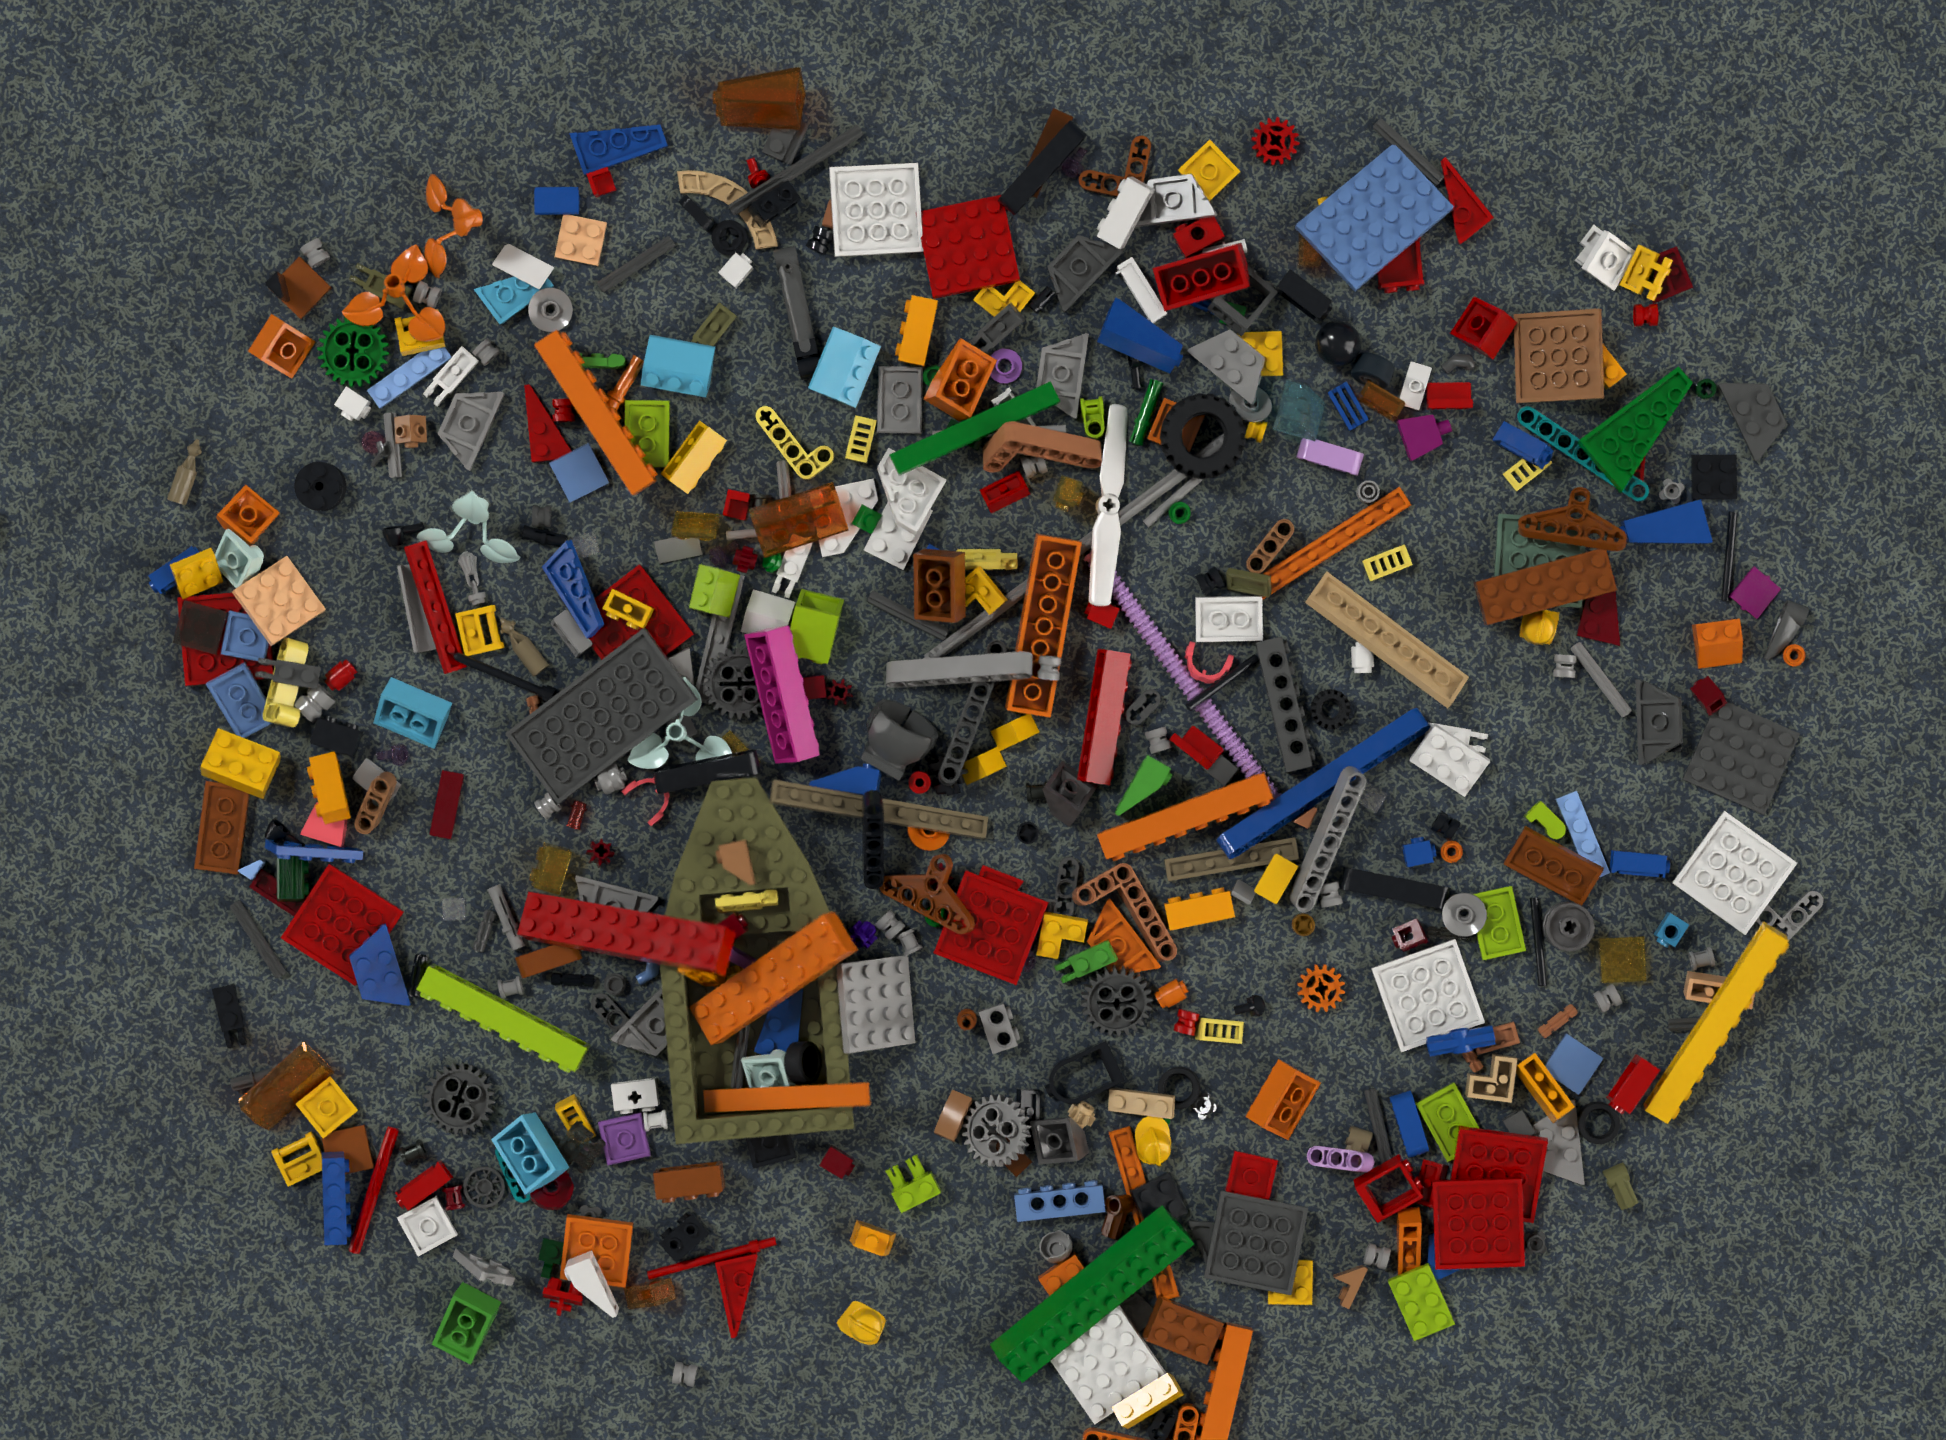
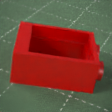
M1635 1054L1606 1098L1610 1100L1608 1105L1621 1114L1624 1111L1631 1114L1660 1069Z
M1400 1154L1353 1179L1356 1191L1377 1223L1424 1198L1422 1189H1424L1423 1183L1418 1176L1414 1178L1411 1173L1413 1171L1411 1164L1407 1159L1403 1160ZM1399 1167L1412 1189L1380 1206L1367 1184Z

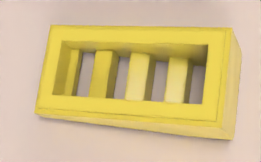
M855 415L845 459L867 464L877 420ZM858 423L870 425L871 428L870 430L860 428ZM856 431L869 434L868 438L856 436ZM854 440L866 442V447L854 444ZM852 448L865 451L864 455L851 453Z
M1521 459L1502 475L1514 490L1518 491L1550 466L1552 461L1550 460L1543 469L1533 465L1536 468L1533 472L1527 465L1526 460ZM1522 466L1529 476L1526 478L1518 467ZM1515 471L1522 482L1518 483L1511 473Z
M1405 544L1362 561L1370 581L1412 566ZM1398 551H1400L1404 562L1402 565H1400L1396 555ZM1388 555L1392 556L1396 567H1391ZM1380 558H1383L1387 568L1384 572L1379 561ZM1370 562H1375V565L1379 572L1378 574H1374Z
M1199 1017L1195 1039L1242 1044L1244 1022ZM1206 1023H1208L1207 1036H1205ZM1214 1024H1217L1216 1037H1213ZM1223 1024L1227 1025L1225 1038H1222ZM1232 1025L1236 1026L1234 1039L1231 1038Z

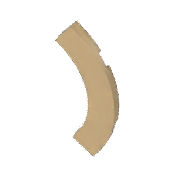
M677 171L680 194L707 195L729 205L748 193L738 184L722 176L703 171ZM749 207L738 213L752 234L756 250L778 247L771 222L760 228L749 213Z

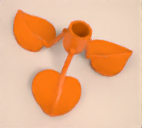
M430 174L426 187L428 206L433 212H440L441 207L444 210L452 211L455 229L436 241L433 238L428 239L425 245L424 254L428 268L435 277L440 278L447 261L446 252L443 246L440 245L441 242L456 234L459 236L467 235L472 227L482 225L483 217L479 209H473L462 198L456 199L452 207L445 204L447 193L443 183L435 174Z
M416 244L401 253L393 262L391 274L384 280L386 288L383 289L381 302L378 296L370 292H362L355 296L348 306L342 310V314L350 322L360 326H372L383 318V311L380 307L385 305L387 294L394 298L402 297L415 317L408 324L409 333L414 339L423 342L440 339L445 333V322L438 310L432 307H425L418 314L405 294L404 284L406 281L418 283L428 273L427 261Z

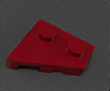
M1677 246L1659 253L1660 256L1657 263L1662 264L1665 257L1672 259L1673 262L1670 266L1671 271L1669 275H1666L1661 285L1663 289L1660 294H1657L1655 301H1652L1653 304L1693 288ZM1656 270L1654 271V279L1658 273Z

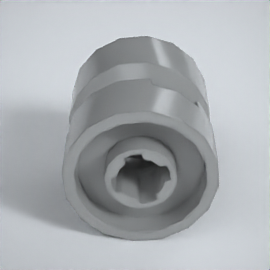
M319 683L317 690L308 688V695L300 696L294 704L312 723H315L321 717L322 709L328 710L336 702L333 696Z

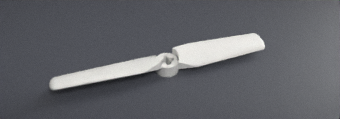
M1112 404L1109 407L1100 471L1102 497L1096 502L1098 516L1092 529L1089 603L1095 606H1108L1111 603L1121 535L1117 512L1120 508L1118 497L1124 484L1128 409L1120 404ZM1107 500L1109 501V504L1112 505V508L1108 511L1107 508L1103 506V503H1106Z

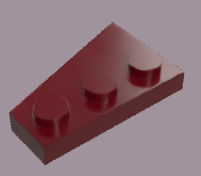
M1616 591L1585 599L1576 636L1620 646Z

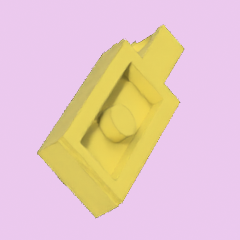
M1001 549L956 550L965 552V570L975 569L978 566L985 570L1017 569L1018 566L1017 553H1002Z
M766 889L760 894L746 892L743 893V896L725 894L721 898H715L716 908L719 913L763 909L765 906L779 905L778 892L771 889Z

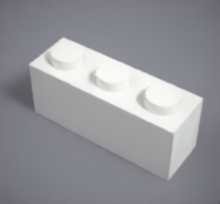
M1133 176L1128 177L1127 180H1122L1118 187L1120 193L1117 199L1113 198L1107 208L1110 211L1106 219L1102 218L1097 227V230H1099L1097 237L1118 249L1125 247L1155 191L1154 188Z

